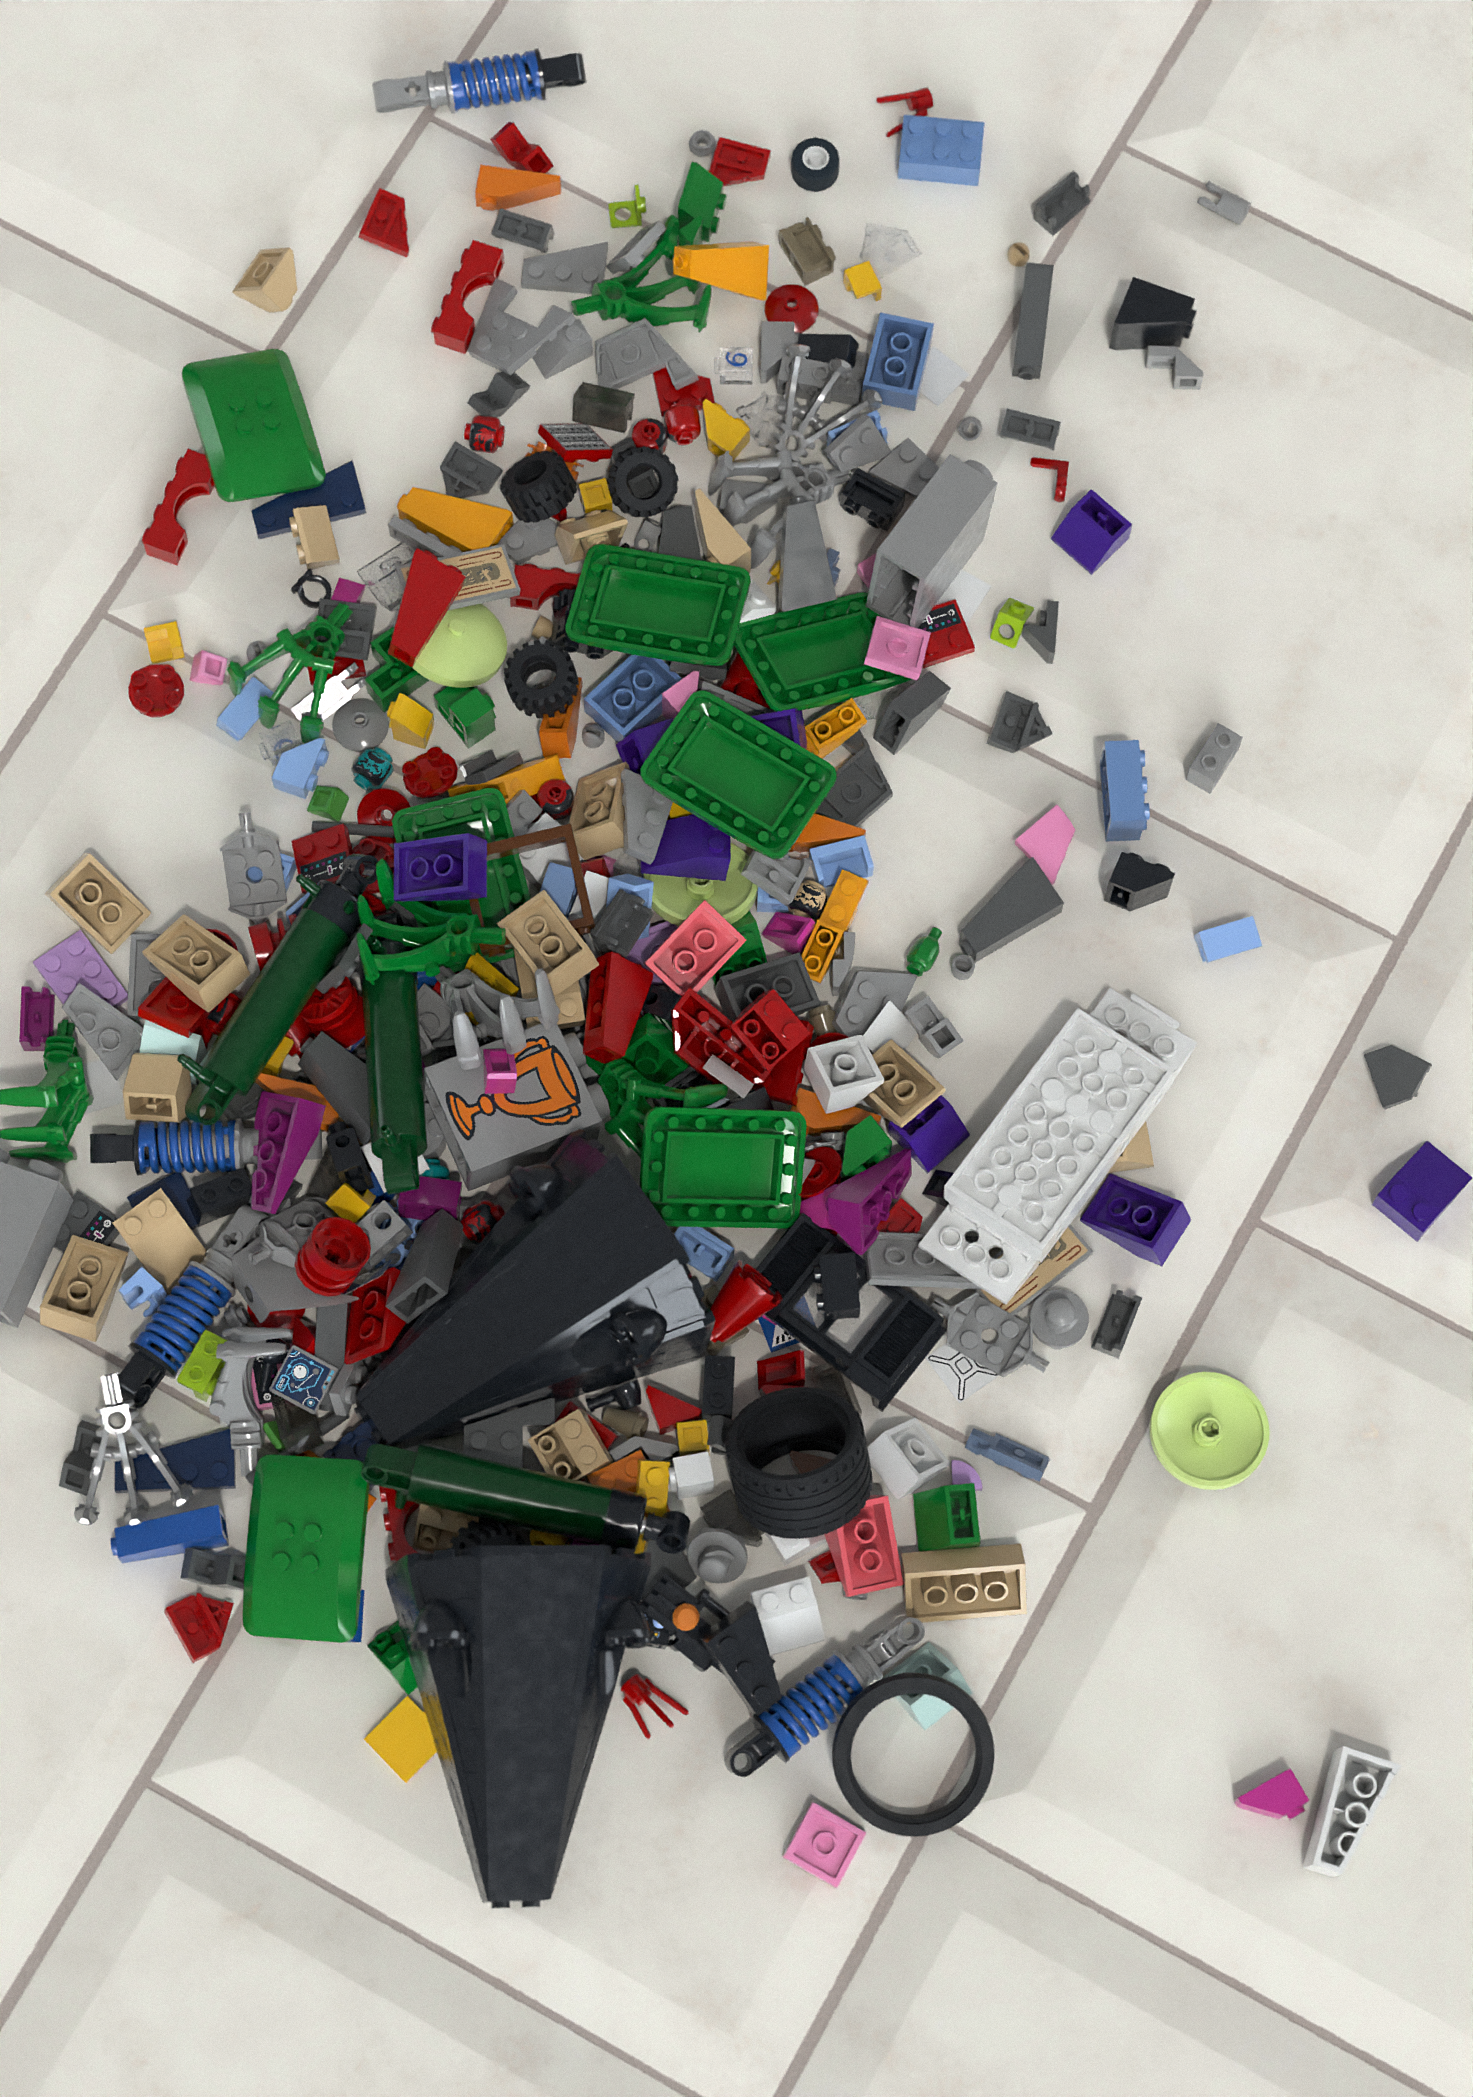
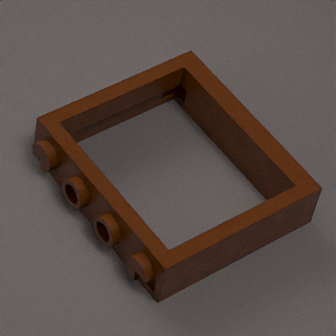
M571 823L487 843V861L566 842L584 916L569 922L581 937L591 933L590 930L595 928V921ZM469 899L472 914L478 915L481 927H485L479 899ZM506 936V941L503 945L479 944L483 956L489 955V957L503 956L506 954L505 950L513 949L514 947Z

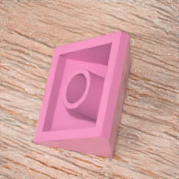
M692 671L662 693V713L666 720L675 718L689 697L694 692L699 691V671Z

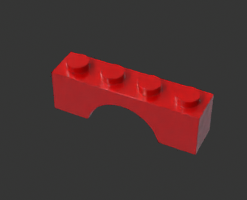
M472 240L469 249H464L461 257L462 266L460 271L454 272L451 280L452 289L450 294H445L442 300L440 317H435L432 323L431 332L434 333L436 345L466 354L475 332L474 318L465 310L464 303L467 297L476 289L493 286L505 263L503 249L476 240Z
M187 449L184 457L178 459L175 477L173 481H168L164 491L165 498L162 504L156 506L153 514L154 521L150 528L147 527L142 537V543L147 555L176 566L188 544L186 532L177 522L179 510L188 500L194 497L211 495L215 486L206 456Z
M533 564L515 565L514 573L520 587V595L510 597L511 607L539 610L545 601L558 595L559 591L564 589L576 590L581 572L578 574L568 573L560 568L548 570L538 568Z
M379 1486L381 1502H387L389 1512L383 1514L385 1530L392 1532L393 1542L388 1543L390 1561L396 1560L397 1562L407 1554L419 1553L407 1542L405 1531L410 1516L420 1507V1504L407 1501L403 1509H397L395 1507L397 1491Z

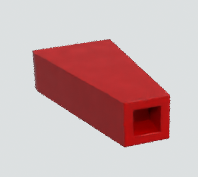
M418 548L415 550L388 654L410 667L414 666L463 587L466 576L462 575L458 568L452 565L447 566L438 561L437 557L429 551H421Z
M608 952L596 958L599 965L590 974L583 1054L603 1064L624 1057L654 973L642 968L640 964L633 963L616 952Z

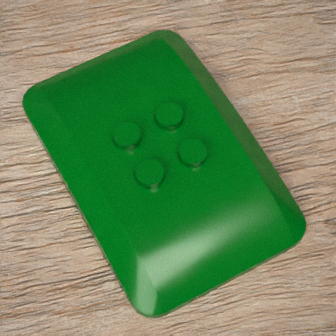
M268 349L191 362L183 367L181 373L183 385L217 494L223 501L238 502L319 487L324 483L325 469L295 373L285 352L279 349Z
M597 544L591 547L586 554L566 622V634L572 641L607 650L675 662L720 666L729 661L751 585V577L749 572L741 567Z
M869 592L847 595L836 600L779 612L740 623L734 645L771 709L778 712L789 709L801 711L878 692L912 680L864 664L874 622L877 616L882 617L866 607Z
M705 690L694 692L689 697L641 767V778L649 787L718 830L771 859H780L789 852L837 780L836 770L830 763Z
M485 788L405 808L398 811L392 820L396 843L465 833L485 839L487 843L514 837L504 796L495 788ZM519 854L487 861V897L478 898L485 927L499 928L497 925L499 921L531 899ZM469 900L418 901L441 912L458 913L459 915L461 913H468L472 915ZM417 920L418 928L427 927ZM479 944L476 951L490 964L515 958V948L505 950L506 954L500 957L483 956ZM457 953L447 962L439 964V967L450 968L454 973L461 972L465 969L469 957L472 955L467 954L464 956Z
M654 1107L648 1111L644 1120L639 1186L666 1225L670 1227L791 1228L800 1215L801 1196L798 1194L802 1192L806 1120L798 1112L785 1110Z
M273 1454L260 1458L255 1470L245 1560L242 1620L243 1627L247 1633L259 1637L336 1643L349 1642L354 1638L358 1629L370 1483L366 1482L361 1476L364 1462L350 1459Z

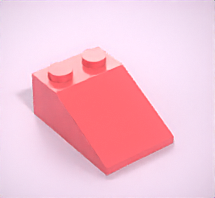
M704 900L643 964L673 993L682 996L689 987L697 993L743 945L746 939Z
M870 1495L866 1505L857 1516L842 1527L825 1534L846 1597L904 1585L888 1495Z

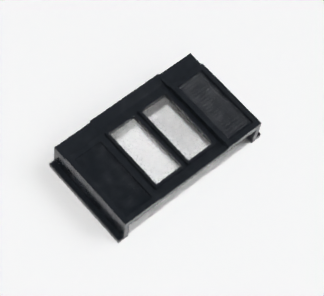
M802 1213L756 1268L757 1271L771 1282L772 1285L769 1287V1290L773 1294L778 1290L783 1298L776 1307L764 1315L874 1398L873 1406L883 1412L947 1331L942 1327L944 1318L900 1286L868 1285L865 1260L855 1253L860 1316L855 1319H830V1314H827V1321H824L823 1311L817 1312L816 1294H821L820 1283H814L813 1266L818 1265L819 1255L853 1253L854 1251L840 1242L838 1238L826 1229L812 1222V1219L806 1214Z

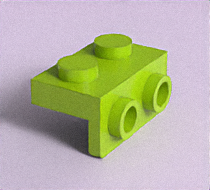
M205 1330L177 1378L179 1384L191 1389L195 1397L207 1402L210 1395L212 1396L221 1370L225 1365L222 1358H216L217 1345L228 1341L208 1330Z

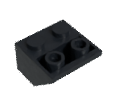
M1121 852L1109 880L1104 901L1127 911H1133L1168 897L1175 873L1163 864H1152L1144 861L1143 857L1136 853L1127 854Z

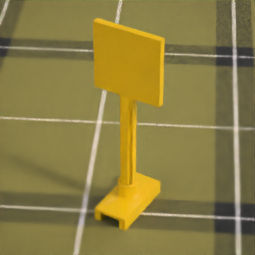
M406 1696L364 1738L405 1783L437 1753L426 1713L409 1696Z

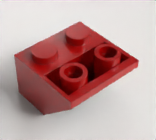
M774 989L766 990L759 995L729 1026L766 1071H769L811 1034Z

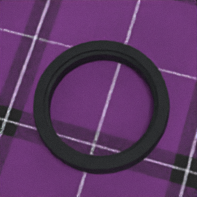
M915 1672L895 1674L882 1678L862 1690L850 1702L840 1718L832 1749V1762L837 1784L854 1811L868 1823L883 1831L909 1837L936 1834L955 1826L965 1819L977 1807L988 1789L993 1773L995 1756L994 1741L989 1723L973 1698L946 1679ZM916 1693L939 1698L960 1712L972 1730L975 1742V1762L966 1786L950 1803L929 1813L907 1815L895 1813L879 1806L864 1793L852 1770L851 1750L856 1731L871 1710L890 1698Z

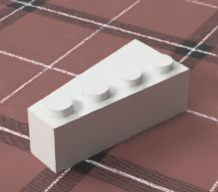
M1346 1746L1333 1751L1303 1868L1329 1877H1335L1344 1872L1361 1840L1360 1838L1364 1830L1370 1824L1377 1806L1387 1793L1388 1786L1394 1775L1400 1769V1764Z

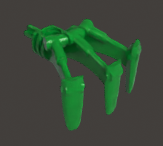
M674 215L668 217L664 225L667 229L660 235L656 242V248L638 266L620 277L595 283L592 288V296L573 300L571 302L573 314L580 316L598 311L602 321H606L608 318L616 319L620 316L633 323L646 318L653 327L665 326L675 322L693 321L694 327L698 328V333L707 326L712 296L711 285H707L704 288L697 305L687 307L653 306L652 304L685 286L695 295L701 286L700 282L677 275L660 283L637 287L663 255L671 261L673 260L674 246H677L679 238V220Z
M339 603L326 620L317 615L313 622L308 623L305 629H301L294 635L291 634L289 629L280 631L276 635L277 641L263 649L260 655L242 667L239 662L231 660L227 671L229 673V686L233 695L236 697L241 693L242 684L246 682L250 674L269 662L291 653L290 657L293 658V661L283 674L284 678L271 698L265 695L264 697L260 696L258 700L259 720L267 729L273 728L280 711V704L278 702L303 668L310 666L313 668V671H316L313 686L314 697L310 716L305 715L304 718H301L300 735L304 744L320 738L324 725L321 722L322 719L317 718L321 694L325 690L327 674H332L336 653L345 640V635L340 629L352 615L353 611L345 603ZM324 636L328 641L324 643L318 642L315 637Z
M380 859L376 864V876L382 904L388 910L389 907L397 902L414 914L415 919L427 927L398 926L375 919L364 896L360 895L358 897L357 909L361 925L364 923L373 929L367 941L360 933H357L356 936L365 979L372 985H375L374 980L379 978V971H425L427 976L434 977L440 973L439 964L447 962L455 954L458 953L464 956L467 954L476 955L478 944L503 945L506 941L505 928L481 927L479 917L476 914L461 913L459 915L458 913L441 912L418 901H394V875L384 859ZM380 936L402 942L403 945L415 949L398 954L377 955L372 954L369 948V940L371 937Z
M62 1020V1023H58L56 1036L46 1038L43 1061L47 1074L43 1080L36 1086L0 1089V1105L47 1108L42 1119L33 1127L0 1129V1138L47 1142L44 1147L10 1150L9 1154L12 1158L60 1161L62 1163H68L77 1159L75 1153L67 1147L77 1125L81 1123L87 1107L93 1103L94 1098L88 1091L84 1077L83 1061L79 1055L75 1038H73L75 1025L74 1023H69L68 1020Z
M586 1055V1064L600 1076L597 1083L602 1088L609 1103L611 1119L605 1123V1130L610 1135L617 1134L628 1148L634 1150L640 1159L642 1156L643 1132L639 1124L644 1126L645 1116L652 1109L644 1097L655 1099L663 1097L684 1101L683 1107H705L723 1099L728 1093V1086L724 1084L689 1087V1089L685 1090L668 1087L644 1078L631 1064H627L624 1059H616L603 1064Z

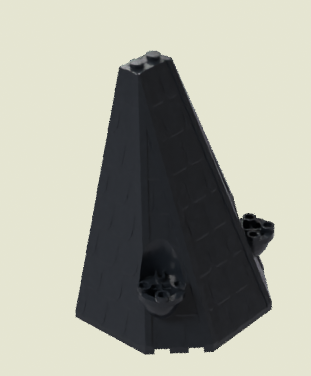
M578 1129L566 1138L546 1164H536L523 1168L516 1166L511 1169L509 1176L512 1182L508 1183V1186L514 1197L518 1200L494 1225L450 1280L447 1294L422 1313L355 1395L357 1407L354 1410L363 1424L368 1422L373 1429L371 1436L376 1444L400 1449L409 1448L462 1432L466 1425L549 1398H555V1403L621 1384L625 1381L697 1361L706 1355L716 1319L712 1311L707 1309L702 1302V1297L705 1294L698 1278L695 1275L691 1278L688 1276L690 1274L687 1263L690 1262L689 1257L618 1155L613 1152L608 1155L603 1154L602 1152L606 1150L604 1145L594 1138L588 1141L586 1133L582 1129Z
M607 1545L474 1546L469 1550H461V1556H457V1549L434 1551L433 1554H407L385 1569V1580L433 1735V1741L458 1819V1825L471 1863L472 1872L482 1903H491V1908H510V1902H522V1908L540 1907V1901L551 1900L617 1683L625 1647L628 1649L644 1648V1645H651L654 1639V1631L650 1630L647 1618L639 1606L651 1569V1553L649 1552L634 1553V1550L617 1548V1552L614 1555L611 1554V1546Z

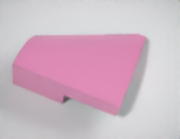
M1056 805L1015 840V845L1029 859L1032 857L1035 859L1053 885L1075 829L1066 814Z

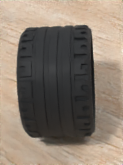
M794 1387L777 1390L748 1404L733 1419V1423L729 1426L725 1437V1452L736 1503L744 1519L749 1521L753 1527L758 1528L759 1531L789 1539H804L824 1535L850 1522L860 1513V1510L866 1505V1501L869 1500L873 1477L863 1422L855 1407L838 1394L812 1387ZM791 1450L797 1452L819 1450L837 1455L822 1467L796 1475H777L761 1471L775 1459L789 1454Z

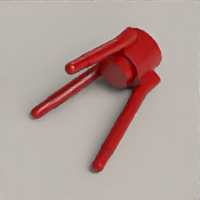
M928 87L908 93L876 98V102L879 104L907 100L909 110L917 112L913 116H928L927 109L933 108V98ZM903 122L887 132L886 137L889 138L903 129Z
M639 1674L632 1676L621 1687V1691L625 1695L622 1701L629 1707L646 1739H650L651 1734L635 1703L638 1706L646 1703L669 1728L674 1727V1723L650 1698L652 1696L651 1692L682 1714L688 1715L689 1713L677 1701L654 1686L648 1678L644 1680Z

